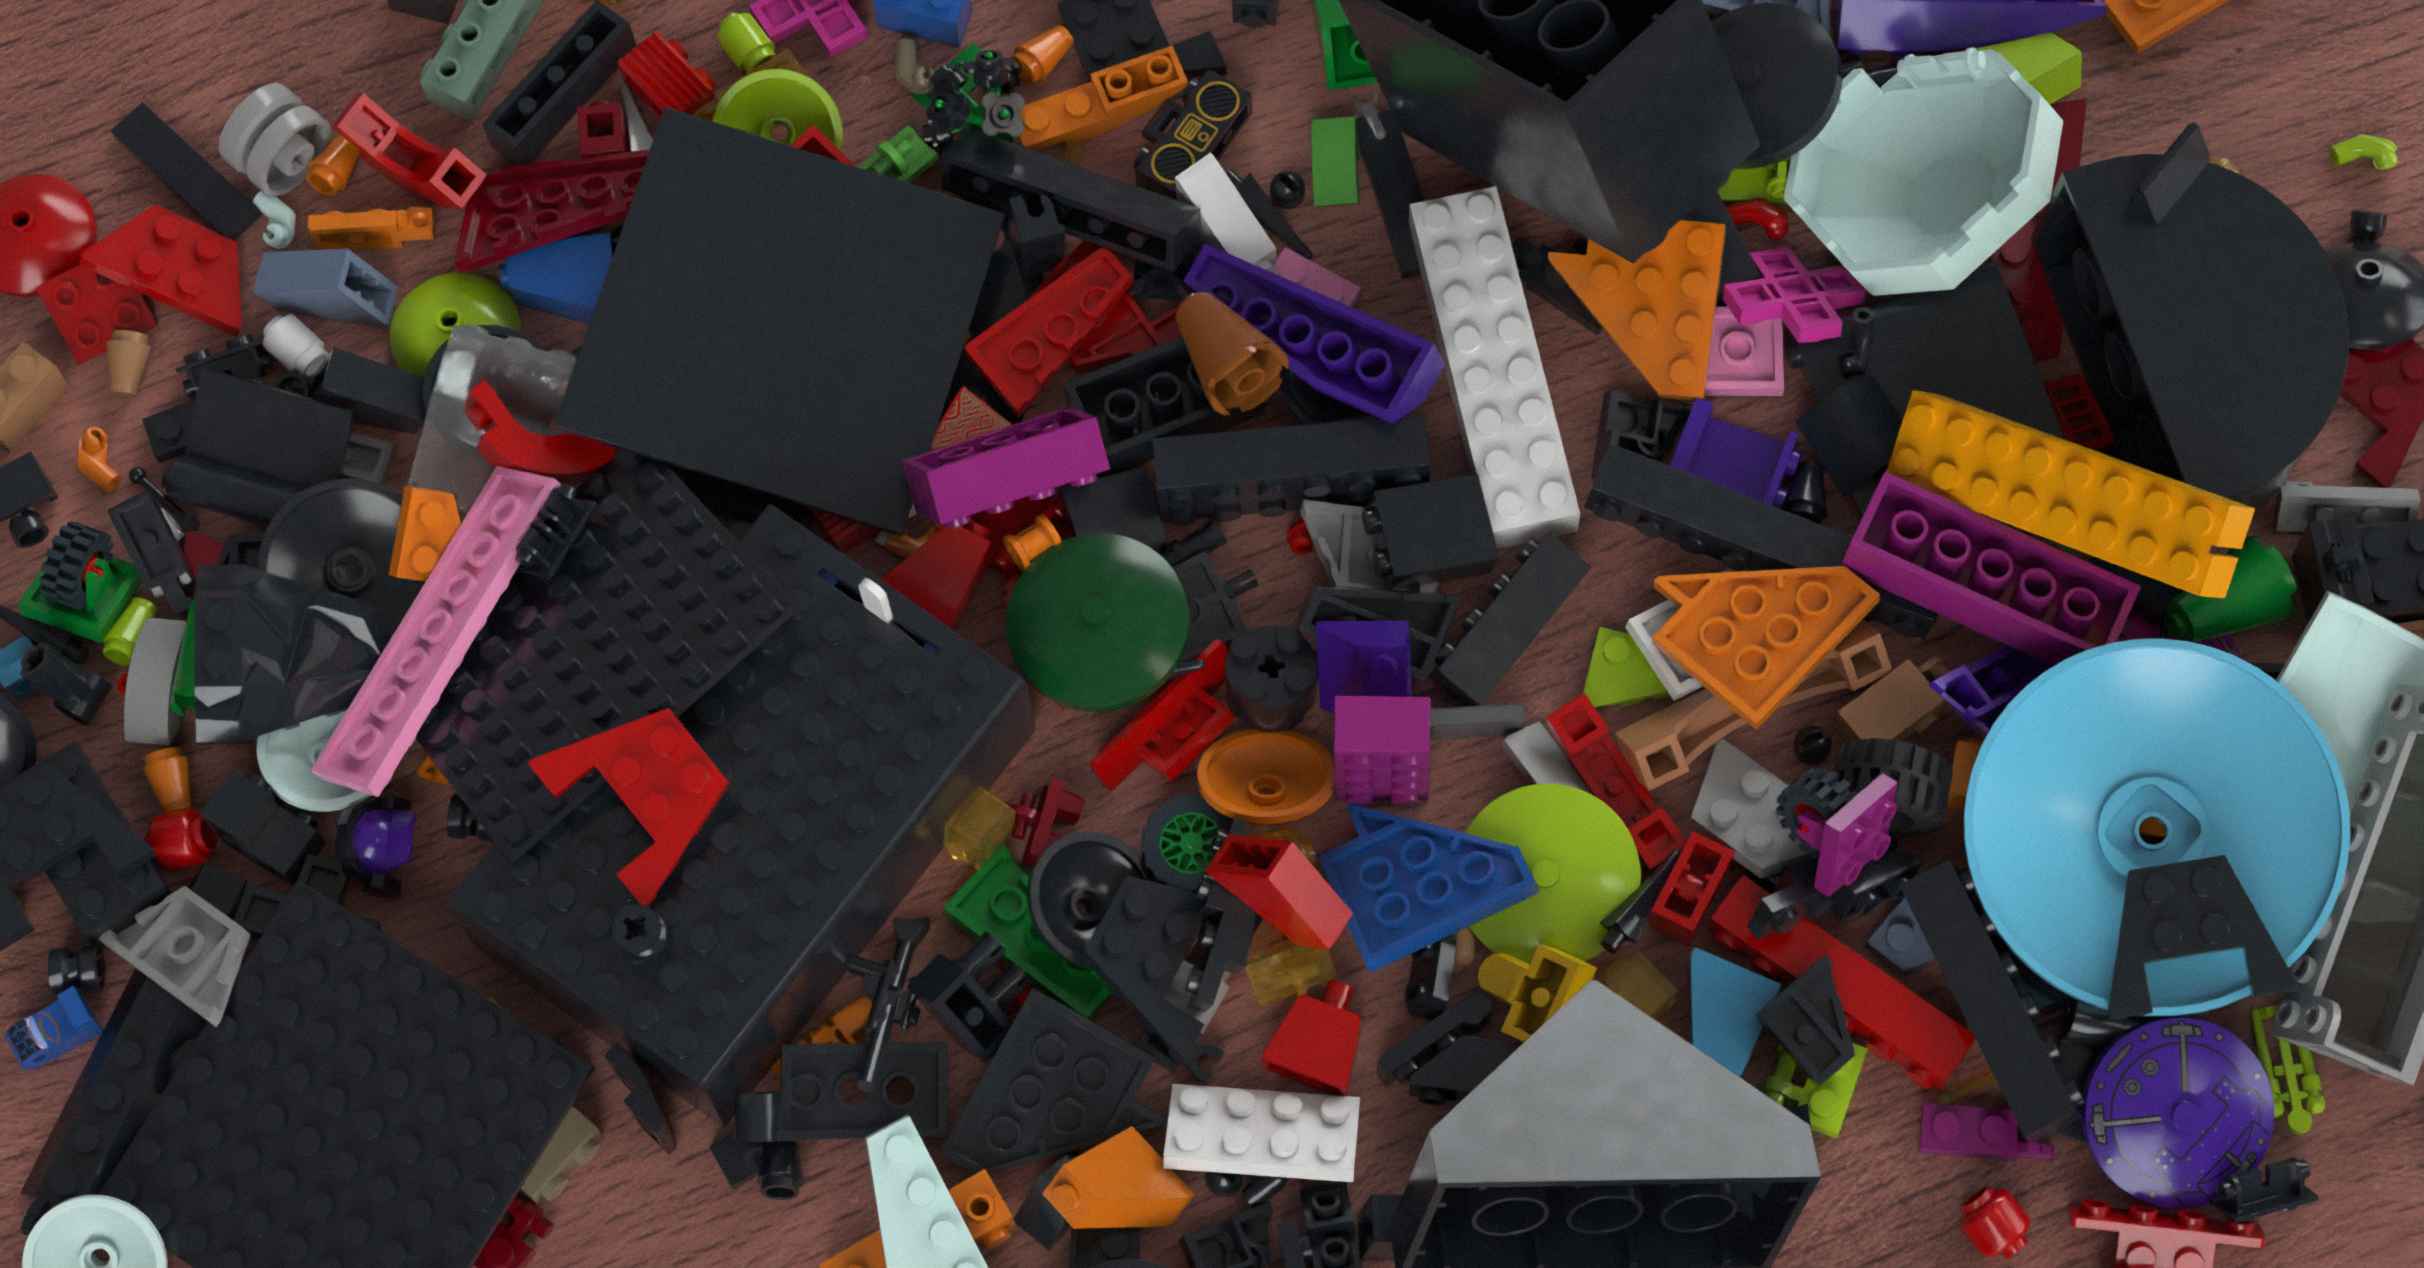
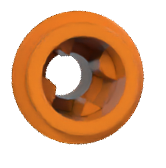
M1056 25L1054 28L1016 47L1011 58L1015 59L1016 63L1022 67L1021 74L1017 76L1028 85L1043 82L1069 48L1074 45L1073 37L1069 31L1061 25Z
M339 134L308 163V172L305 176L307 182L316 191L326 196H334L338 191H343L360 151Z
M170 747L147 754L144 757L146 766L143 768V772L164 813L191 807L188 758L182 756L181 749L179 747Z

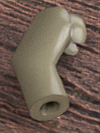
M907 38L897 40L895 43V79L914 94L928 93L934 87L929 82V79L934 74V70L931 67L926 70L924 66L916 63V41Z

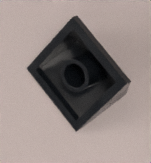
M1874 375L1837 388L1795 421L1842 498L1887 471L1903 422Z

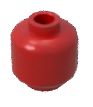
M185 807L159 814L153 818L144 841L157 854L151 860H155L165 871L176 872L200 866L207 862L211 857L212 851L217 846V837L199 815L201 812L198 809Z
M1989 1185L1985 1186L1971 1195L1960 1206L1959 1209L1963 1214L1959 1220V1227L1984 1257L1989 1258L2002 1254L2005 1259H2008L2018 1253L2028 1243L2024 1235L2031 1225V1218L2007 1189L1997 1188L1993 1190Z

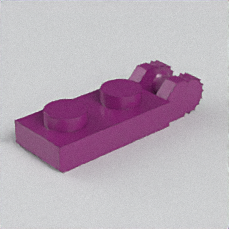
M1924 1102L1921 1106L1920 1153L2014 1161L2016 1158L2049 1160L2054 1158L2055 1147L2044 1142L2017 1143V1132L2020 1127L2011 1110Z

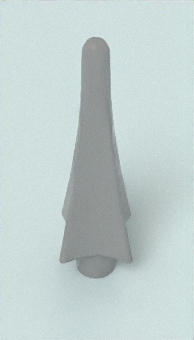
M623 83L620 86V91L627 117L630 151L649 150L653 139L639 113L630 86L627 83Z

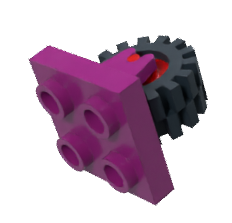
M1818 767L1815 771L1813 768H1810L1786 787L1777 798L1776 802L1780 804L1776 808L1777 815L1784 816L1780 824L1783 829L1790 828L1792 831L1788 837L1792 842L1796 839L1800 840L1799 848L1806 852L1811 848L1812 856L1819 858L1814 888L1828 897L1843 884L1848 886L1853 883L1861 869L1872 859H1880L1890 845L1891 837L1888 833L1890 822L1897 809L1894 800L1898 782L1884 773H1881L1860 793L1856 791L1850 793L1847 788L1851 784L1845 779L1839 783L1837 781V773L1830 771L1826 775L1825 768Z

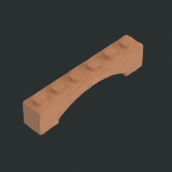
M1862 619L1778 708L1836 690L1849 688L1854 691L1889 674L1893 670L1881 634ZM1705 688L1615 732V736L1622 755L1630 765L1637 780L1650 791L1689 772L1688 765L1720 738L1745 725L1747 722Z

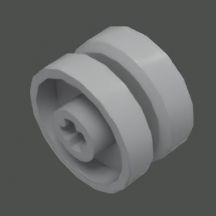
M276 82L264 85L252 92L236 107L226 121L219 137L218 151L223 160L238 172L247 174L249 181L264 194L276 197L290 192L306 179L308 163L330 144L332 129L328 120L313 108L303 105L301 98L285 85Z

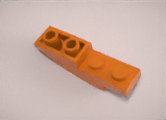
M1173 46L1091 73V82L1024 105L1021 109V121L1024 123L1025 129L1018 136L1021 146L1038 151L1064 142L1066 148H1069L1122 126L1159 106L1164 100L1170 99L1188 86V80Z

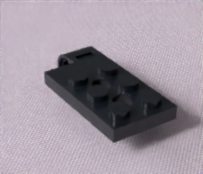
M947 1042L888 1043L875 1090L865 1092L864 1098L859 1103L852 1105L846 1104L841 1100L839 1087L849 1077L859 1078L868 1043L780 1044L781 1091L735 1093V1141L768 1142L802 1141L807 1139H860L906 1115L910 1116L920 1137H948ZM897 1076L906 1077L911 1082L913 1088L911 1097L901 1104L891 1102L886 1094L887 1084Z

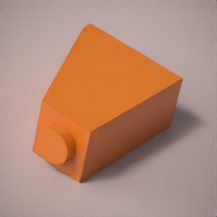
M1133 1126L1065 1163L1042 1193L1073 1229L1168 1227L1175 1222L1195 1196L1192 1190L1172 1169H1164V1160Z

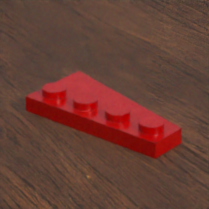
M1101 247L963 347L965 355L1019 418L1133 284V277L1110 249Z

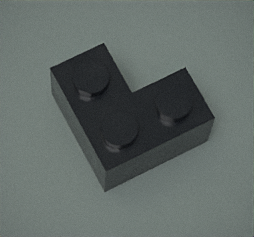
M232 769L199 815L221 843L293 887L298 880L307 854L318 856L326 844L317 830L320 824L301 810L297 809L293 815L281 808L280 806L283 801L271 792L273 787L256 774L250 772L247 777H244Z

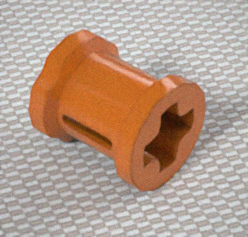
M1044 514L1036 516L1035 523L1013 536L1009 533L1003 537V543L1008 554L1021 571H1024L1038 555L1049 547L1062 542L1058 532Z

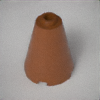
M1209 292L1192 293L1182 300L1176 313V321L1207 401L1212 408L1222 415H1230L1227 409L1239 407L1242 412H1246L1266 401L1283 382L1279 376L1283 365L1288 370L1289 361L1283 349Z

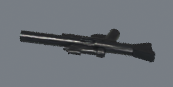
M895 917L893 919V927L897 939L893 959L886 960L884 964L854 955L849 962L848 973L864 978V995L868 999L873 1000L864 1032L870 1039L857 1082V1087L864 1092L875 1090L893 1024H900L901 1032H907L910 1026H917L921 1012L920 1008L915 1007L917 998L910 990L904 991L903 988L914 949L930 931L929 917L917 919Z

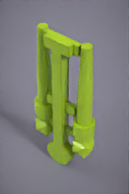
M2278 1005L2268 1006L2260 1010H2252L2251 1017L2257 1056L2270 1082L2274 1101V1118H2280L2284 1112L2282 1101L2290 1102L2291 1112L2286 1119V1125L2296 1135L2306 1134L2313 1123L2311 1114L2322 1113L2326 1106L2323 1095H2320L2322 1084L2320 1075L2316 1074L2312 1051L2298 1046L2301 1063L2293 1064L2289 1042L2277 1038L2282 1065L2273 1067L2261 1019L2272 1018L2274 1023L2275 1011ZM2296 1074H2303L2304 1076L2301 1078L2303 1091H2299ZM2276 1076H2284L2287 1087L2286 1093L2281 1094L2279 1080L2275 1079ZM2308 1098L2306 1101L2307 1110H2304L2301 1100Z

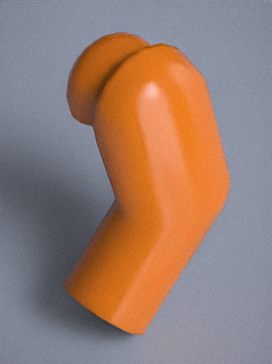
M98 427L87 428L78 443V469L103 491L111 493L119 486L122 477L106 464L108 451L107 434Z

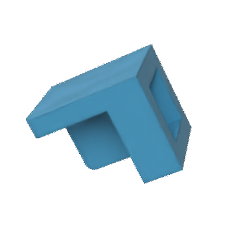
M22 636L0 650V682L16 703L39 689L20 675L22 659L29 650L35 648L27 636Z

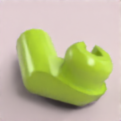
M2360 134L2329 146V155L2335 166L2343 165L2361 157L2373 158L2374 167L2380 170L2392 168L2398 162V157L2395 154L2398 148L2390 139Z

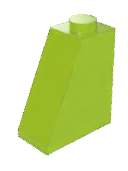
M2052 32L1976 49L1977 51L1993 49L1996 53H2000L2043 96L2049 105L2081 87L2082 52Z

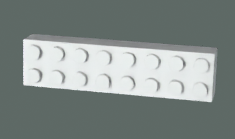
M1497 186L1410 204L1409 226L1441 357L1445 363L1444 369L1471 475L1478 474L1497 549L1527 543L1531 537L1540 540L1549 532L1554 536L1578 532L1580 511Z

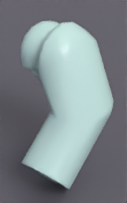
M260 191L255 196L253 204L269 218V223L266 226L268 230L263 232V240L270 247L276 249L285 248L294 239L295 212L277 196L272 197Z

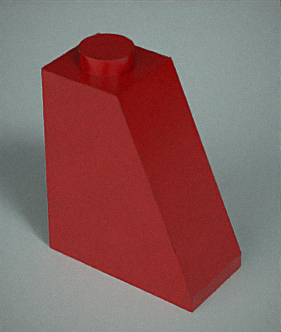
M972 520L957 527L946 528L944 526L881 580L956 632L999 543L988 538L991 531L989 528Z
M1229 834L1205 869L1214 880L1297 946L1329 950L1333 943L1341 936L1343 928L1353 914L1293 841Z

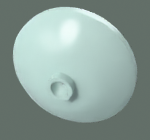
M346 711L329 717L325 714L300 722L299 727L285 731V728L258 736L257 760L263 779L273 787L272 791L278 797L301 809L330 812L352 807L372 796L324 781L310 771Z
M83 1195L57 1204L40 1218L26 1241L23 1251L22 1268H168V1260L161 1235L151 1220L139 1209L114 1197ZM95 1250H106L110 1259L108 1261L99 1260L95 1256Z

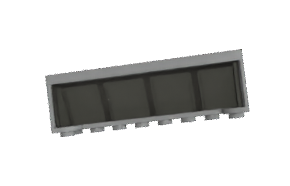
M2398 684L2396 692L2388 702L2387 716L2381 733L2372 746L2371 760L2366 774L2355 793V804L2350 815L2349 857L2343 885L2335 906L2322 930L2308 949L2292 965L2291 974L2296 981L2297 990L2285 993L2283 1000L2275 1011V1022L2270 1035L2380 1078L2414 1085L2424 1058V686Z

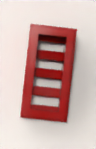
M2079 372L2043 383L2064 439L2092 450L2101 449L2113 453L2116 445L2115 439L2082 373ZM2072 387L2075 388L2076 395L2056 400L2053 394ZM2081 403L2083 409L2066 414L2061 409ZM2087 417L2089 423L2073 428L2070 427L2069 422ZM2089 432L2094 434V438L2078 442L2076 436Z

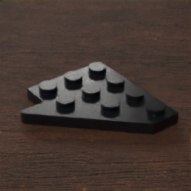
M1032 987L942 1145L939 1154L974 1174L983 1169L988 1174L1102 1143L1131 1126L1137 1132L1163 1126L1167 1120L1166 1116L1133 1098L1156 1058Z

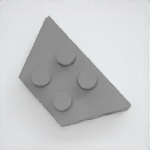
M1303 500L1300 513L1330 585L1386 589L1383 577L1378 578L1374 571L1372 554L1376 548L1373 536L1367 535L1363 527L1362 509L1364 507ZM1440 582L1397 590L1434 593Z
M1720 738L1716 742L1691 816V828L1702 836L1735 851L1733 859L1761 879L1781 873L1789 866L1816 858L1812 856L1811 848L1806 852L1799 848L1800 840L1796 839L1792 842L1788 837L1792 831L1790 828L1783 829L1780 824L1784 816L1777 815L1776 808L1780 804L1776 801L1778 796L1782 794L1781 792L1789 785L1729 742Z
M184 886L165 897L160 904L149 906L135 915L137 923L118 934L108 930L100 936L99 940L110 950L213 1026L217 1027L222 1020L251 935L238 923Z

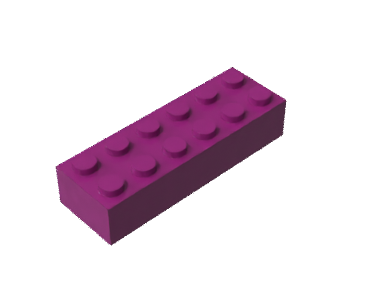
M1884 472L1841 565L1846 566L1860 579L2053 666L2088 649L2116 642L2141 587L1888 472Z

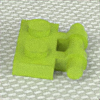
M1852 1043L1855 1056L1819 1087H1816L1808 1077L1804 1088H1801L1791 1083L1797 1064L1779 1044L1776 1052L1780 1056L1773 1076H1768L1763 1092L1781 1106H1783L1784 1101L1798 1107L1808 1104L1812 1131L1837 1139L1868 1048Z

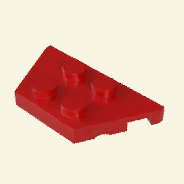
M155 204L85 250L81 256L79 264L235 337L240 332L242 314L236 241Z

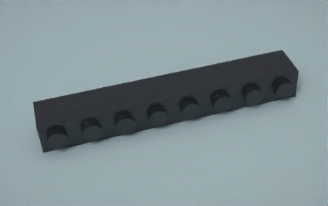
M1611 443L1608 444L1584 508L1593 511L1601 519L1625 523L1635 527L1645 536L1652 538L1661 537L1679 544L1686 552L1704 554L1720 560L1726 567L1736 571H1744L1746 569L1747 571L1841 566L1853 538ZM1863 580L1880 594V601L1863 618L1864 620H1875L1893 627L1897 633L1906 637L1926 639L1937 620L1938 613Z

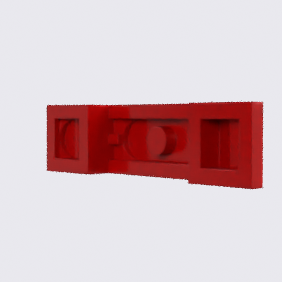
M1585 693L1546 717L1553 735L1575 772L1591 794L1607 804L1621 818L1634 840L1639 860L1649 871L1660 865L1673 850H1683L1687 841L1663 806L1658 808L1645 787L1637 780L1630 765L1610 738V729Z

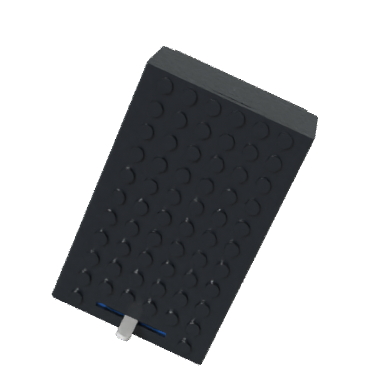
M771 504L767 505L738 543L799 610L678 717V720L730 785L698 834L693 837L672 874L668 875L657 892V897L648 907L659 914L667 924L669 932L665 947L655 956L638 958L622 949L614 940L612 923L617 913L629 905L640 904L616 874L651 847L655 840L607 781L513 864L506 858L496 843L493 842L445 901L475 946L611 1047L618 1042L641 1069L723 1127H726L735 1115V1093L753 1092L771 1067L780 1058V1044H791L848 971L851 958L854 955L859 957L1036 730L1027 683L1022 677Z

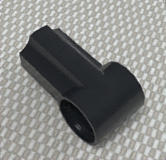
M41 642L37 647L29 650L21 661L22 670L20 675L54 699L53 705L60 712L83 725L88 726L113 687L107 680L85 667L77 666L46 643Z

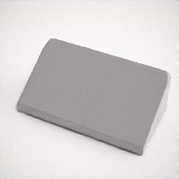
M1540 721L1502 739V749L1529 785L1561 784L1591 794L1571 766L1567 757Z

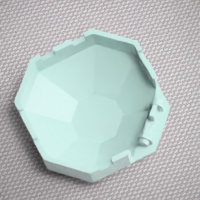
M1971 47L1962 52L1944 53L1943 55L1916 57L1913 54L1906 55L1904 60H1899L1897 64L1898 72L1881 88L1877 86L1862 68L1853 69L1842 81L1839 101L1826 126L1806 147L1791 156L1784 200L1872 296L1955 289L2051 200L2063 120L2043 96L2000 53H1996L1993 49L1977 51L1974 47Z

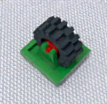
M70 521L67 523V526L63 525L60 528V536L55 534L52 539L53 547L52 549H47L45 555L48 557L42 563L40 572L18 602L20 615L102 643L104 637L142 583V579L133 563L113 557V554L109 553L113 549V542L110 541L111 536L109 534L75 521Z

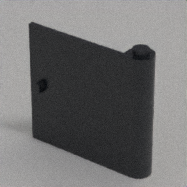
M1994 262L1979 266L1955 289L1903 293L1865 306L1873 310L1875 314L1876 337L1871 365L1862 374H1859L1858 371L1849 375L1844 373L1839 359V355L1843 350L1853 349V311L1839 316L1843 322L1841 337L1823 339L1818 342L1798 343L1793 334L1789 333L1790 342L1784 344V351L1791 369L1799 368L1803 375H1807L1817 404L1837 388L1874 375L1902 421L1912 390L1941 394L2064 439L2002 276ZM1883 475L1852 492L1861 520Z

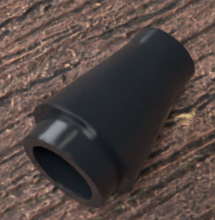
M1805 460L1798 464L1796 475L1782 510L1821 524V521L1826 518L1824 467L1821 463Z
M768 1141L757 1179L763 1196L774 1200H789L799 1195V1188L804 1185V1177L797 1141Z

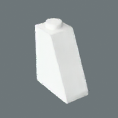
M1211 152L1175 177L1177 200L1200 208L1199 240L1203 244L1206 243L1267 271H1275L1273 265L1277 260L1276 247Z

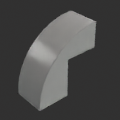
M147 617L139 632L130 661L125 692L124 734L125 741L169 746L181 728L180 716L171 711L170 695L186 621Z

